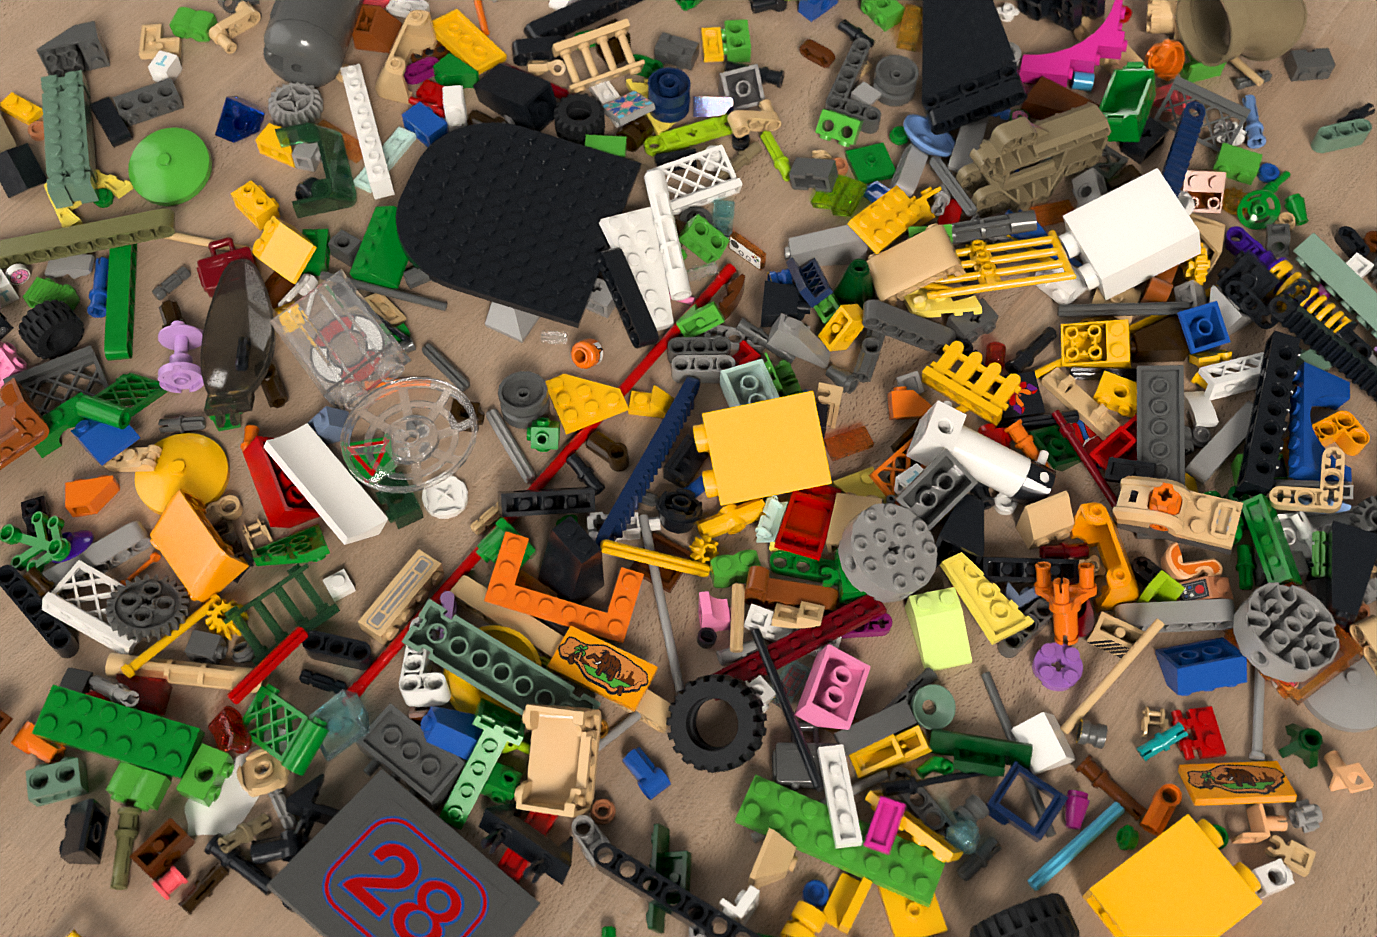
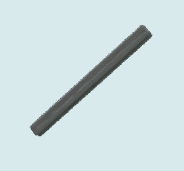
M1189 302L1064 304L1058 306V316L1177 315L1178 312L1191 309Z

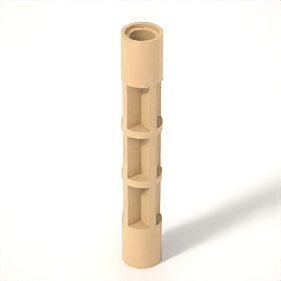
M111 653L106 661L105 673L107 677L232 690L254 668L152 658L135 671V675L132 678H128L122 672L121 666L124 664L128 665L138 656ZM269 675L250 693H257L261 685L267 686Z

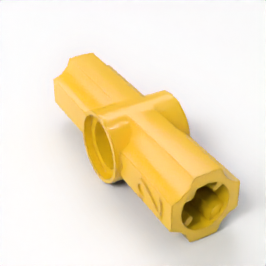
M753 499L738 506L736 504L727 505L718 514L698 521L697 528L701 538L703 539L704 535H708L712 539L725 533L730 535L742 531L746 525L760 520L761 515H766L763 512L765 506L763 499Z

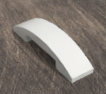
M752 603L744 623V627L750 631L759 628L763 638L771 642H775L800 629L771 626L774 612ZM839 637L828 644L836 648H839L842 637ZM824 645V646H822V647H820V648H818V649H816V650H814V651L808 653L807 655H811V656H815V657H816V655H817L826 645Z

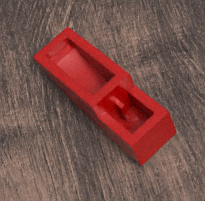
M1135 414L1123 426H1119L1089 454L1090 458L1104 471L1107 469L1109 457L1123 459L1137 448V415Z

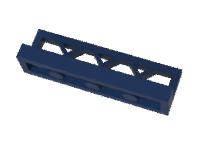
M793 257L786 261L799 293L811 308L833 293L815 258L803 267H800Z

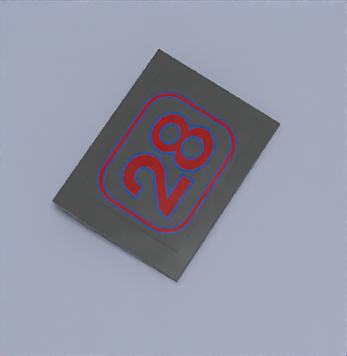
M383 769L266 886L323 937H515L540 905L535 898Z

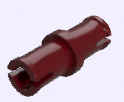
M1061 542L1059 545L1040 546L1039 556L1044 559L1088 557L1089 546L1086 542L1077 544Z

